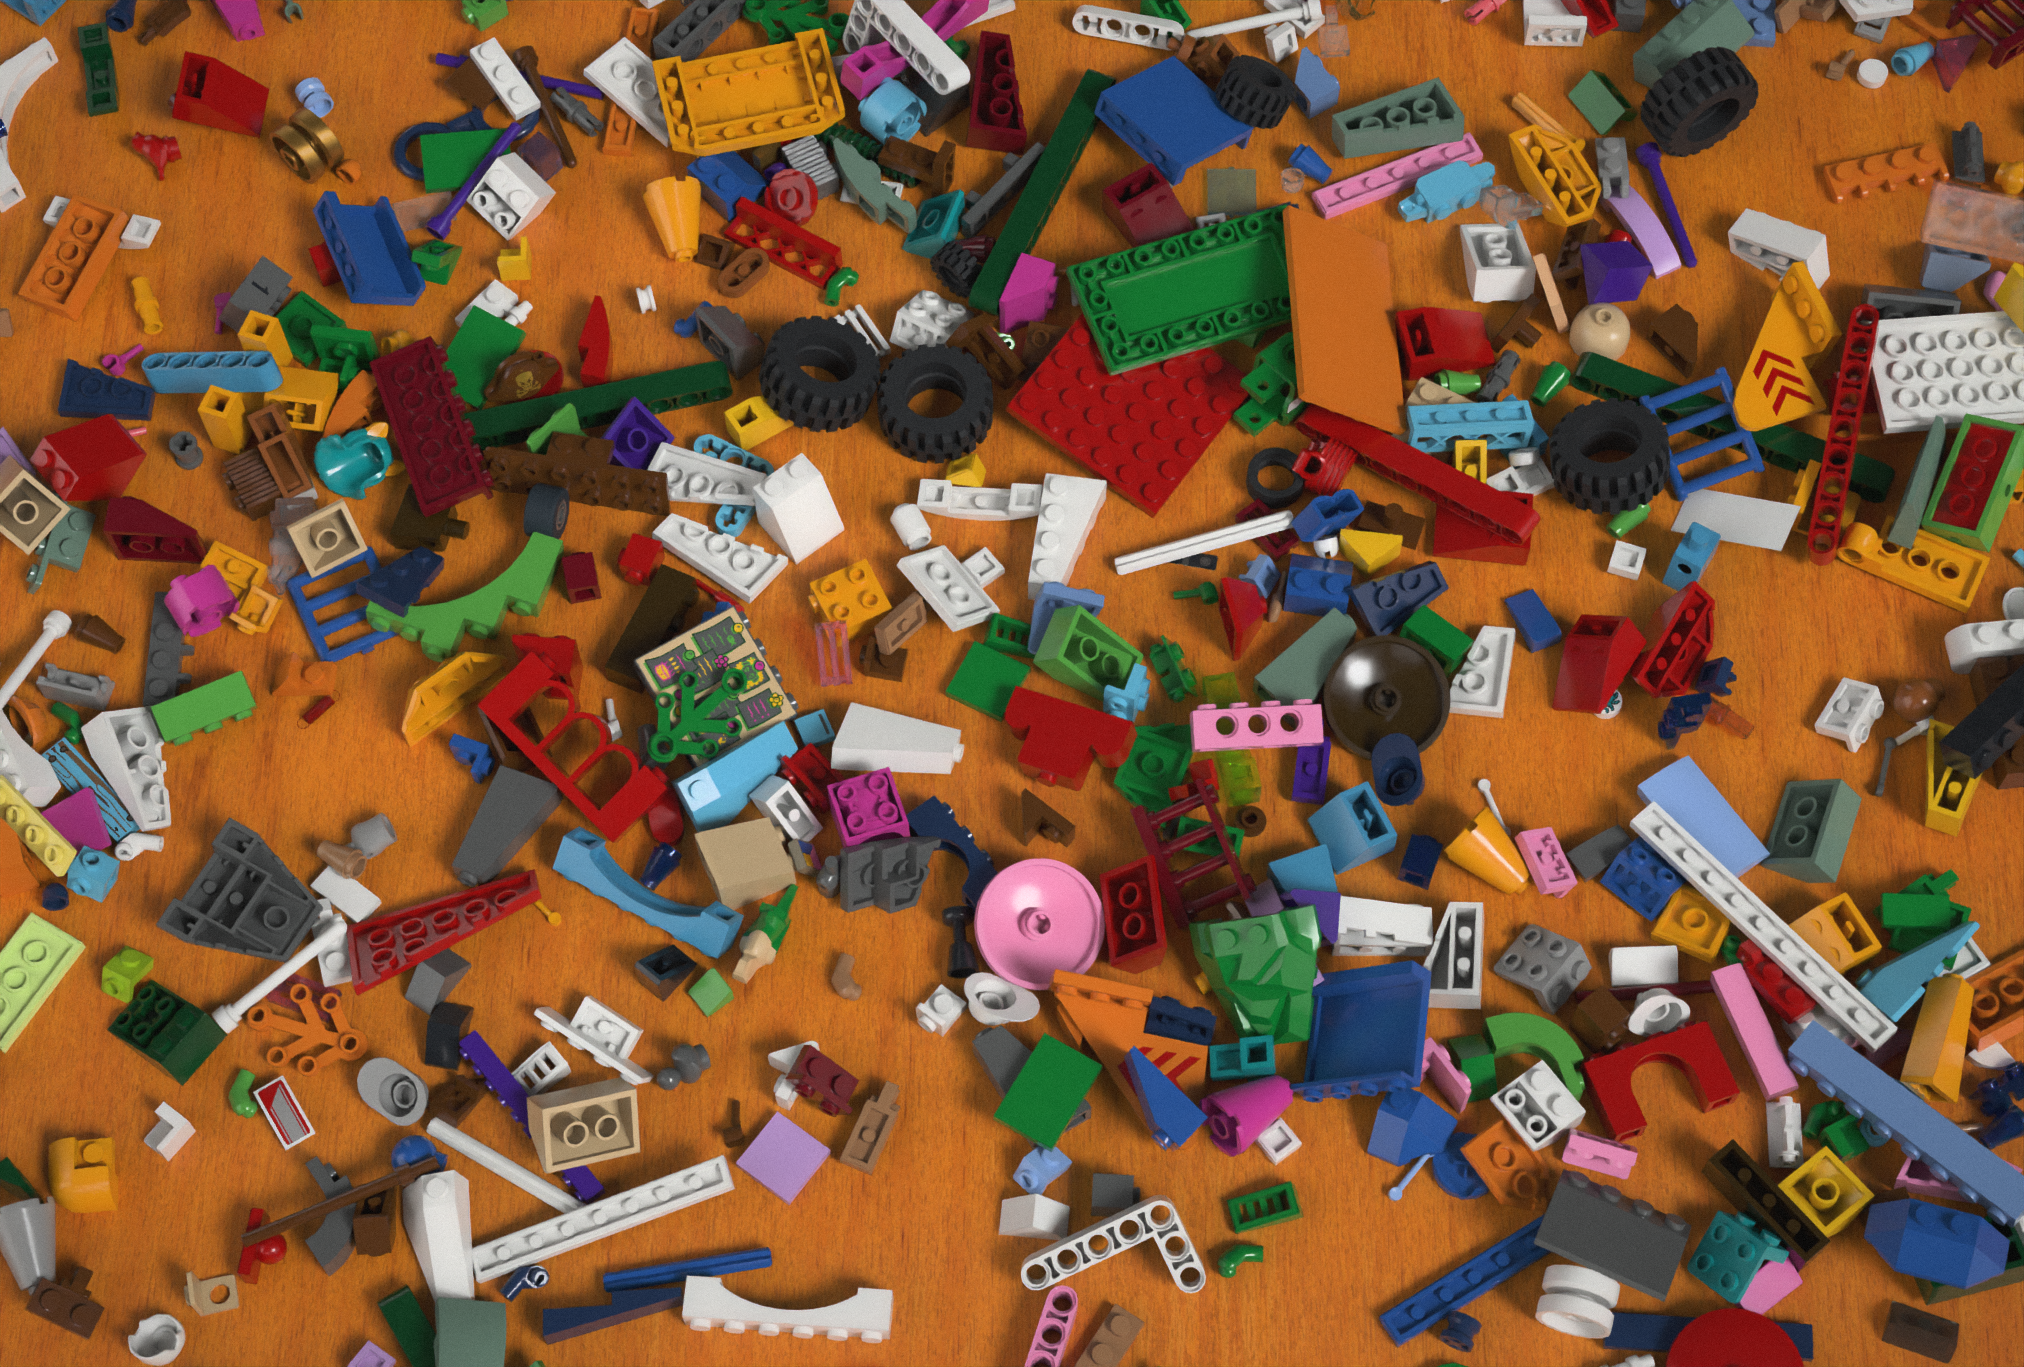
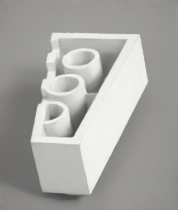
M1045 473L1028 579V599L1035 600V596L1044 582H1060L1067 586L1074 571L1075 563L1079 555H1081L1085 541L1096 522L1099 510L1106 500V480Z

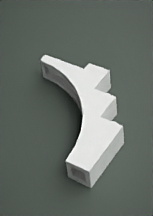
M45 37L0 65L1 213L26 198L18 179L10 168L7 141L10 123L22 97L41 74L58 62L51 43Z

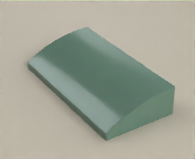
M1936 415L1917 454L1887 541L1908 549L1912 548L1946 450V428L1943 418Z

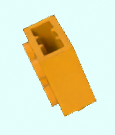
M867 559L809 583L811 595L807 596L810 607L814 614L820 613L823 619L820 622L822 630L827 639L833 638L837 647L875 631L874 627L893 611Z

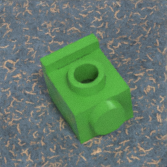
M461 0L463 6L461 14L469 25L474 24L480 32L509 15L506 0Z

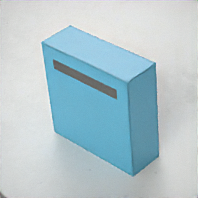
M824 709L794 720L804 747L810 742L815 747H819L836 739Z

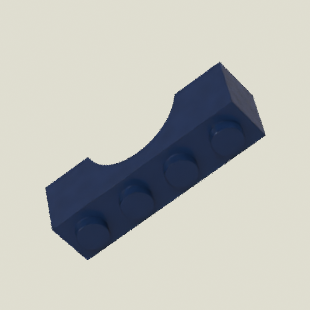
M934 795L906 815L909 822L910 837L936 836L941 839V844L939 848L934 847L933 851L950 852L964 862L969 874L962 887V901L966 906L973 909L975 916L976 906L984 888L998 872L994 869V862L988 852L984 849L980 851L973 843L975 839L970 830L965 825L960 827L954 820L955 814L946 802L941 804Z

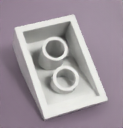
M1519 223L1460 225L1467 284L1473 301L1482 303L1501 300L1519 302L1526 300L1531 293L1533 294L1536 266Z

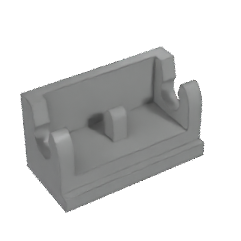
M47 662L45 664V668L48 670L47 678L39 676L36 682L45 698L105 712L115 686V682L111 681L108 676L99 675L98 678L58 669L52 663Z

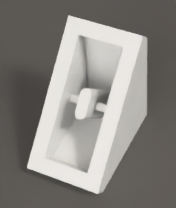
M1037 1193L1002 1200L999 1235L1062 1240L1067 1237L1070 1206Z

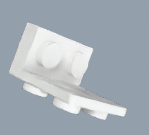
M1523 0L1524 45L1582 47L1587 28V16L1571 15L1561 0Z
M922 290L897 311L889 342L907 350L911 348L912 351L918 350V345L927 344V347H935L936 343L945 344L960 324L974 317V312L967 310L962 304L952 303L941 298L933 291Z

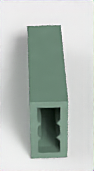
M1334 607L1254 677L1252 691L1264 702L1280 701L1281 706H1293V701L1300 699H1312V703L1317 704L1322 696L1325 678L1332 664L1355 642L1357 627L1354 620L1348 614H1342ZM1289 715L1282 716L1281 718L1295 730V719Z

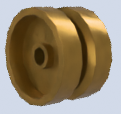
M305 107L299 108L289 117V125L280 124L269 134L271 144L279 157L294 174L309 184L315 183L324 175V166L334 167L344 158L343 148L330 128L316 114Z

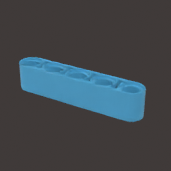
M269 351L155 353L145 358L141 364L151 387L156 393H206L210 385L232 392H268L278 388L283 382L282 374L272 353Z

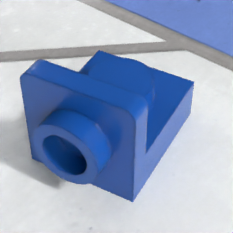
M453 734L449 746L454 758L464 765L472 766L471 774L474 781L482 784L485 776H489L492 773L495 765V758L489 745Z

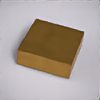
M780 142L761 145L752 152L754 169L761 175L765 173L768 167L782 158Z

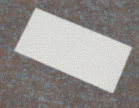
M1701 489L1688 494V498L1685 499L1671 531L1686 534L1692 522H1697L1720 534V540L1781 551L1801 506Z

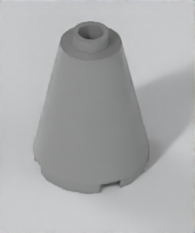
M47 1197L48 1203L40 1204L39 1198H33L0 1207V1250L20 1290L29 1291L30 1296L41 1278H45L53 1283L56 1282V1204L54 1197Z

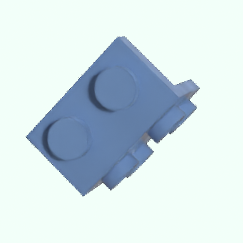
M1044 582L1034 600L1028 651L1036 655L1055 609L1080 605L1094 617H1097L1104 606L1105 596L1096 594L1090 589L1066 587L1060 582Z

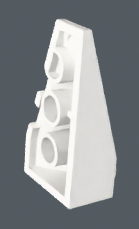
M152 706L101 712L81 727L91 757L142 832L168 828L172 824L169 791L164 786L163 773L167 771L166 761L162 760L161 753L164 738L151 710Z
M455 1170L422 1175L415 1180L416 1182L411 1183L402 1190L403 1220L434 1302L436 1304L438 1297L475 1300L469 1180Z

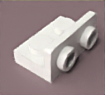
M1843 677L1814 725L1816 732L1846 741L1848 750L1856 753L1861 743H1865L1868 739L1870 728L1875 720L1881 717L1884 710V702L1882 701L1878 686Z

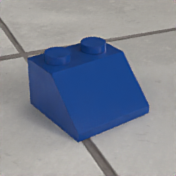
M735 151L705 157L700 156L687 166L688 176L696 178L700 182L701 198L728 222L737 216L735 204L742 196L755 202L764 195L766 187H770L771 184Z
M1292 554L1283 611L1324 617L1335 607L1342 614L1346 613L1349 593L1346 588L1351 587L1353 562Z

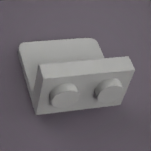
M1530 924L1523 930L1494 966L1496 975L1532 990L1543 1011L1554 1015L1568 1000L1570 994L1592 969L1580 943L1535 924Z

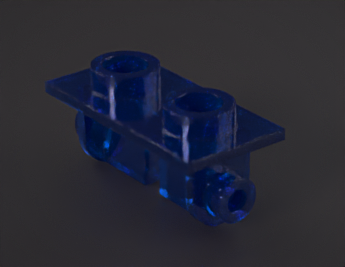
M2016 1061L2003 1069L2005 1073L1998 1078L1984 1080L1978 1084V1090L1968 1096L1969 1099L1981 1100L1980 1110L1984 1116L1996 1117L2014 1105L2008 1094L2009 1092L2013 1094L2016 1101L2024 1098V1063L2022 1061Z

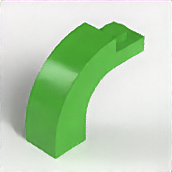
M1505 1013L1485 1018L1481 1030L1486 1043L1493 1052L1494 1059L1516 1053H1525L1538 1057L1549 1066L1579 1102L1583 1093L1582 1090H1585V1084L1580 1071L1575 1070L1580 1068L1584 1057L1576 1042L1565 1030L1548 1019L1529 1013Z

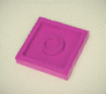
M88 787L41 813L76 849V856H78L84 845L101 851L112 844L94 791Z

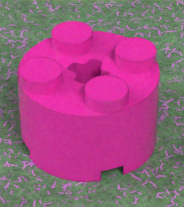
M208 565L189 577L187 575L176 577L171 581L170 586L172 589L164 600L165 605L182 633L186 636L188 632L191 637L204 635L217 629L222 625L220 619L227 614L230 616L231 612H237L240 606L234 593L215 565Z

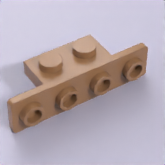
M1784 0L1774 11L1778 30L1780 33L1785 34L1800 17L1825 23L1842 4L1839 0Z

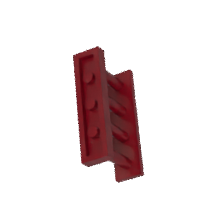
M1959 0L1950 9L1949 14L1951 16L1945 27L1950 30L1959 23L1964 22L1992 46L1991 50L1993 53L1987 62L1990 66L1997 70L2024 53V26H2018L1992 4L1997 0ZM2001 0L2024 19V3L2020 0ZM1982 10L2009 33L2010 36L2000 38L1974 14Z
M1201 778L1195 780L1199 790L1198 794L1160 811H1149L1143 805L1130 809L1148 855L1152 854L1155 856L1158 880L1177 927L1184 932L1190 930L1189 923L1195 922L1194 918L1198 917L1197 913L1242 894L1243 899L1251 904L1256 901L1253 892L1257 891L1256 884L1250 873L1245 874L1216 805L1217 802H1220L1219 795L1213 784L1208 785ZM1205 805L1211 823L1171 841L1161 840L1157 829L1161 828L1162 823ZM1217 834L1224 851L1223 853L1182 871L1173 869L1170 862L1173 853ZM1230 865L1236 879L1235 883L1194 901L1185 899L1182 891L1185 883L1223 866Z

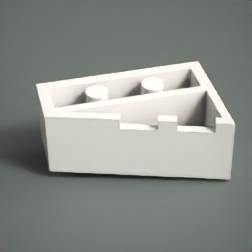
M1746 208L1728 231L1731 253L1762 271L1765 268L1772 270L1781 276L1780 282L1792 263L1800 261L1804 262L1818 290L1830 276L1826 235L1816 230H1809L1790 221H1783L1764 212H1757Z
M1341 896L1338 940L1331 945L1332 956H1429L1433 947L1432 908L1423 907L1420 904L1408 905Z
M1449 902L1435 936L1433 947L1423 965L1424 968L1432 972L1428 1008L1481 1009L1484 941L1483 902Z

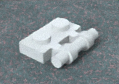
M495 279L455 318L457 326L461 327L475 305L500 319L504 315L507 316L504 321L516 326L517 324L521 325L527 319L526 315L533 307L526 300L518 307L515 306L519 302L517 294Z

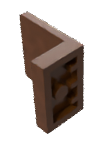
M1030 320L1021 359L1028 369L1021 375L1019 380L1028 381L1070 328Z

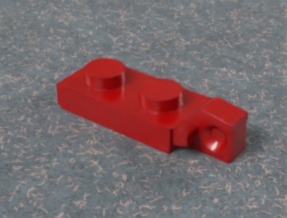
M1748 939L1739 945L1735 955L1743 963V969L1751 985L1788 1024L1791 1025L1815 1008L1817 1002L1767 954L1762 952L1752 940Z

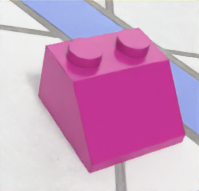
M1021 253L999 300L1001 333L1007 334L1029 326L1030 320L1042 321L1045 319L1048 310L1055 308L1059 295L1055 292L1059 277L1055 276V263Z

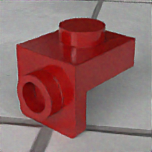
M1211 758L1189 764L1193 783L1168 788L1171 801L1182 798L1186 799L1198 794L1199 790L1195 780L1200 778L1207 782L1208 785L1213 784L1216 790L1220 789L1218 774Z

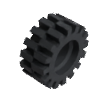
M949 241L931 257L930 265L933 266L931 269L937 273V279L943 281L942 285L949 287L951 293L956 292L958 297L967 298L970 296L973 285L983 267L981 264L976 263V257H972L968 249L964 250L961 244H956L954 241L950 243Z

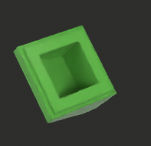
M714 967L708 970L688 991V994L707 1018L734 999L731 988Z

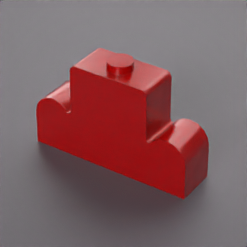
M1019 686L1015 687L1005 710V720L1011 733L1016 739L1024 741L1017 758L1024 775L1036 778L1038 782L1048 787L1058 785L1074 791L1081 790L1095 757L1107 768L1121 766L1127 760L1138 735L1133 721Z

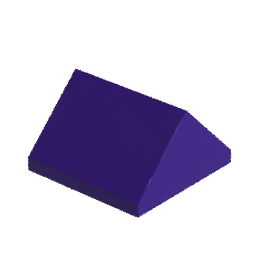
M1629 241L1580 245L1588 305L1598 302L1617 303L1637 300L1653 265Z
M632 397L601 439L614 440L615 449L610 465L647 470L661 442L671 444L675 437L636 397Z
M1292 889L1279 896L1288 908L1310 904L1316 905L1322 935L1321 947L1332 945L1338 940L1341 893Z

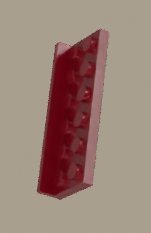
M431 336L369 362L417 500L425 517L482 493L489 500L494 497L491 486L495 485L488 468L484 469L481 463L485 460L484 453L479 443L475 444L472 437L476 435L475 428L469 418L465 419L463 413L467 410L465 401L460 393L456 394L454 387L458 386V381L452 369H447L445 364L449 361L448 354L442 344L437 345Z

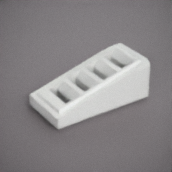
M548 1041L511 1074L526 1093L532 1097L545 1093L570 1074L571 1069L557 1049ZM548 1059L556 1066L552 1070L545 1064V1061ZM537 1067H539L545 1075V1077L542 1080L533 1071ZM526 1075L535 1084L532 1089L523 1080Z

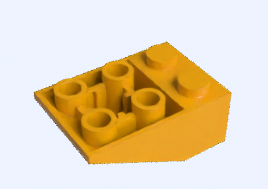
M1847 892L1817 906L1788 925L1842 976L1874 961L1882 948V945Z

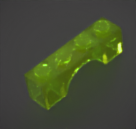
M1234 672L1203 677L1201 695L1204 704H1216L1217 709H1229V704L1241 702ZM1218 719L1216 729L1222 735H1229L1232 732V724L1227 719ZM1250 750L1215 751L1228 807L1260 802L1262 785L1255 757H1252Z

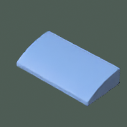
M1689 755L1665 767L1638 785L1637 795L1646 806L1655 801L1736 878H1739L1770 855L1768 850Z

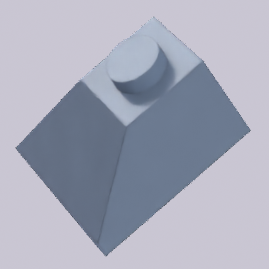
M1926 240L1919 281L1921 286L1925 287V290L1953 292L1990 270L1991 262L1986 252Z

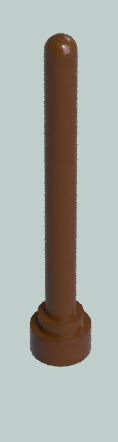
M523 46L513 53V59L516 66L523 72H526L535 95L540 100L542 111L567 167L574 168L577 166V159L536 68L538 66L536 51L533 46Z

